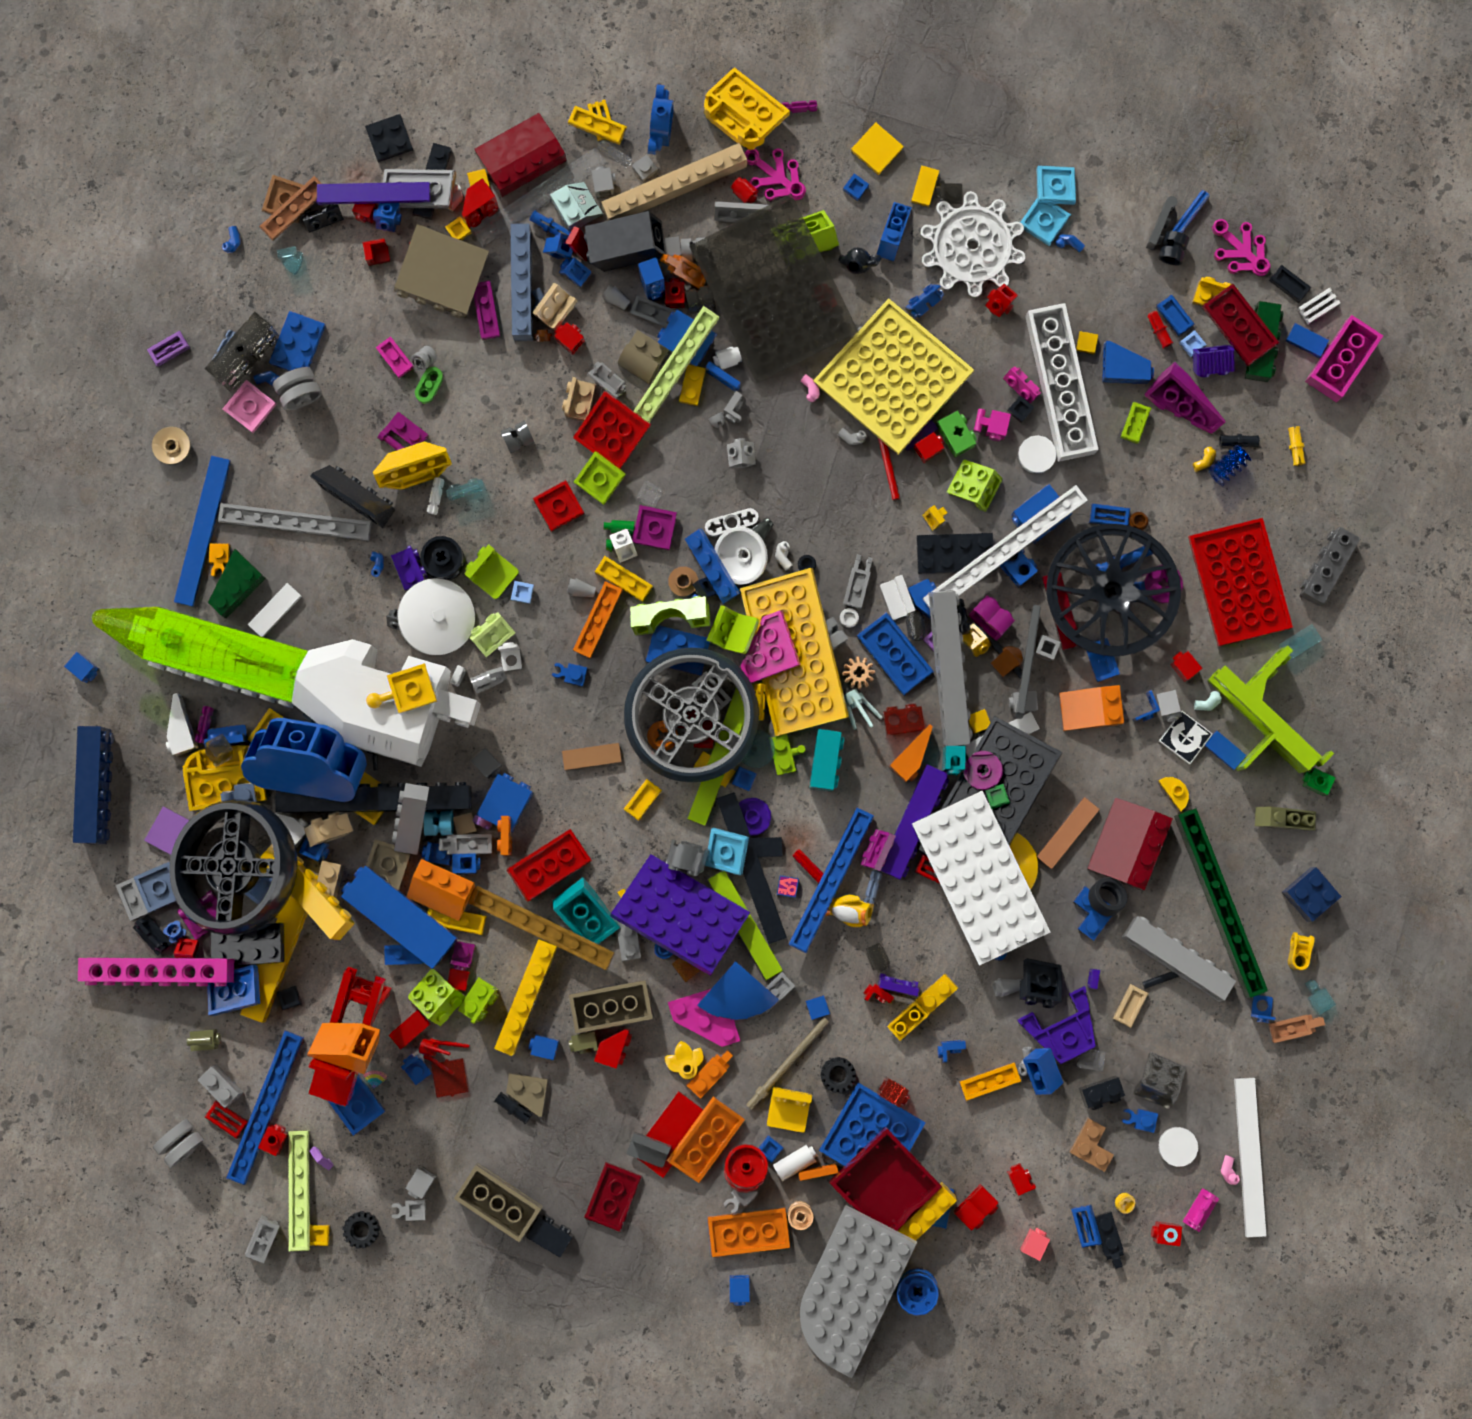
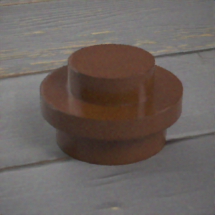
M537 330V334H533L535 342L550 341V336H552V333L548 334V330Z
M1135 512L1129 518V525L1144 530L1148 525V517L1142 512Z

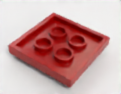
M604 391L573 438L591 452L597 451L621 469L652 424L610 393Z

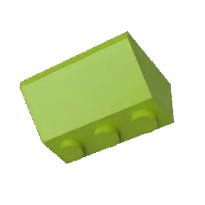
M824 210L771 229L781 257L786 265L796 263L806 257H813L817 253L829 251L839 246L835 227Z

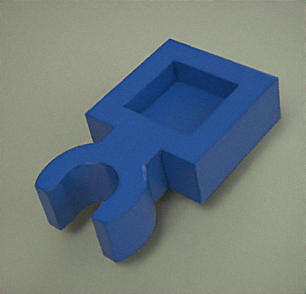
M555 663L554 666L561 668V672L559 674L552 673L553 677L561 678L564 676L565 683L583 687L587 667L569 663L568 668H564L562 664Z
M1130 1109L1123 1110L1130 1114L1128 1120H1121L1123 1123L1131 1124L1135 1122V1129L1154 1133L1158 1113L1138 1109L1137 1114H1135Z

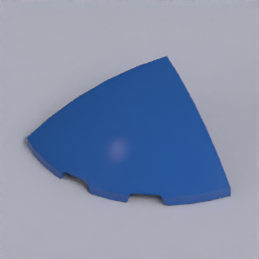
M735 961L697 1006L716 1017L740 1020L762 1014L774 1006L779 999Z

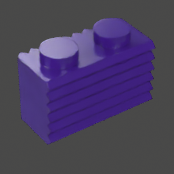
M1231 345L1193 349V371L1199 377H1209L1210 374L1215 373L1227 375L1229 372H1234V348Z

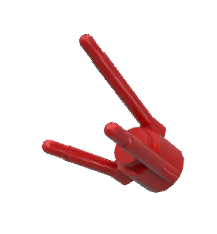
M424 1038L420 1044L419 1053L424 1055V1059L431 1061L453 1075L454 1072L431 1056H435L437 1052L448 1056L451 1055L450 1052L438 1048V1045L469 1048L470 1045Z

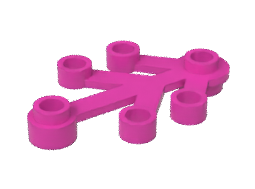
M776 148L772 153L776 163V170L759 158V152L756 149L746 150L747 164L756 165L771 176L766 178L753 177L750 183L752 184L753 181H757L759 184L754 186L757 190L761 186L781 184L785 187L778 190L768 188L764 195L767 201H773L776 197L789 196L792 200H800L805 196L806 188L803 183L799 182L797 171L799 164L796 160L791 159L787 163V169L791 172V181L785 178L783 166L784 152L782 149ZM779 152L781 153V156L776 157L775 153ZM749 156H754L755 160L751 161L748 158ZM794 163L796 167L791 168L789 165ZM798 189L800 192L795 194L793 190ZM772 192L774 195L772 197H768L767 193Z
M1216 220L1212 226L1213 233L1217 236H1223L1236 250L1219 248L1215 251L1214 258L1217 261H1222L1224 258H1246L1250 263L1230 262L1227 267L1229 273L1235 274L1238 271H1252L1257 276L1266 275L1270 270V262L1264 258L1265 237L1257 235L1254 238L1253 244L1257 247L1255 256L1251 252L1250 232L1252 225L1249 222H1244L1239 229L1242 234V244L1228 231L1226 220ZM1243 226H1247L1249 231H1245ZM1216 227H1222V231H1218ZM1261 239L1262 244L1257 243L1256 240ZM1217 252H1221L1223 257H1219ZM1231 265H1235L1237 270L1231 269ZM1257 265H1262L1263 270H1259Z

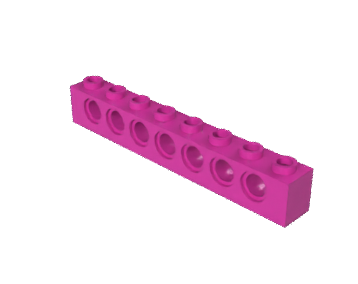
M78 958V981H85V985H97V982H103V985H115V982H122V986H133L134 982H140V986H152V982H159V986H171V982H177V986H189V982H196V986H208V982H213L215 986H227L228 982H234V959ZM100 967H101L102 970H103V973H102L101 976H100L99 973H98V970H99ZM118 967L121 969L120 976L117 975ZM137 967L140 970L138 977L135 974V969ZM155 967L158 969L157 976L153 973ZM174 967L177 970V974L175 977L172 975V969ZM211 967L214 969L213 977L209 975ZM192 968H194L196 972L194 977H192L190 973Z

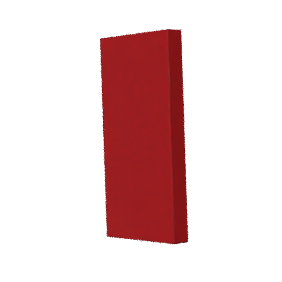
M569 829L512 865L506 871L526 901L529 902L592 860L572 830Z
M678 1091L646 1134L650 1138L671 1145L664 1166L661 1168L643 1160L640 1161L664 1178L672 1167V1164L667 1159L704 1109Z

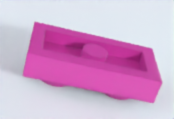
M391 336L375 347L398 378H401L414 368Z

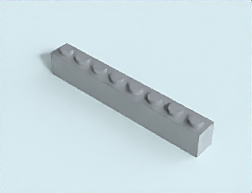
M954 590L928 592L943 745L959 746L970 744L972 730L968 726L970 711L966 706L968 691L964 685L967 676L962 664L965 662L964 652L961 651L963 636L959 632L961 616L960 613H957L959 596Z

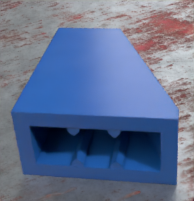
M1111 341L1104 343L1102 382L1148 384L1153 379L1154 367H1151L1150 360Z

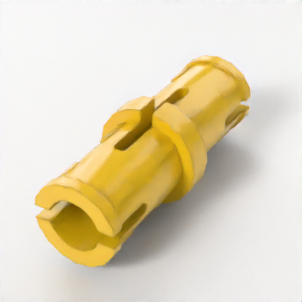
M1300 426L1288 428L1291 444L1289 449L1292 450L1293 466H1298V464L1301 466L1306 464L1303 452L1305 446L1302 443Z

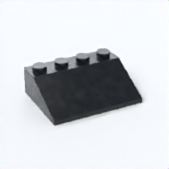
M328 465L310 475L320 488L382 529L395 512L392 506L393 502L385 497L379 498L376 496L377 492L369 486L365 489L361 486L362 482L354 476L350 479L345 475L346 471L339 466L334 468Z

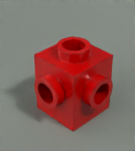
M1003 284L997 290L993 289L987 296L989 301L985 306L993 315L1000 317L1004 313L1008 314L1013 309L1014 305L1012 303L1018 295L1006 284Z

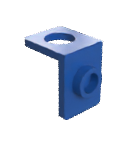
M1152 690L1146 692V696L1153 710L1132 719L1133 722L1142 719L1143 722L1154 718V713L1160 711Z
M1261 995L1254 996L1251 1017H1256L1257 1022L1269 1023V1019L1276 1020V1017H1271L1273 998ZM1259 1000L1267 1002L1268 1006L1265 1011L1258 1010L1257 1002Z

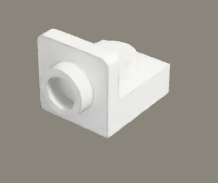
M627 529L610 535L620 563L638 556Z

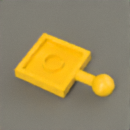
M425 663L387 675L391 691L380 695L371 693L366 698L367 705L373 709L380 707L382 702L394 699L399 714L437 702Z

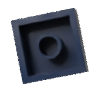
M1310 867L1282 891L1283 895L1307 922H1313L1342 897L1317 867Z

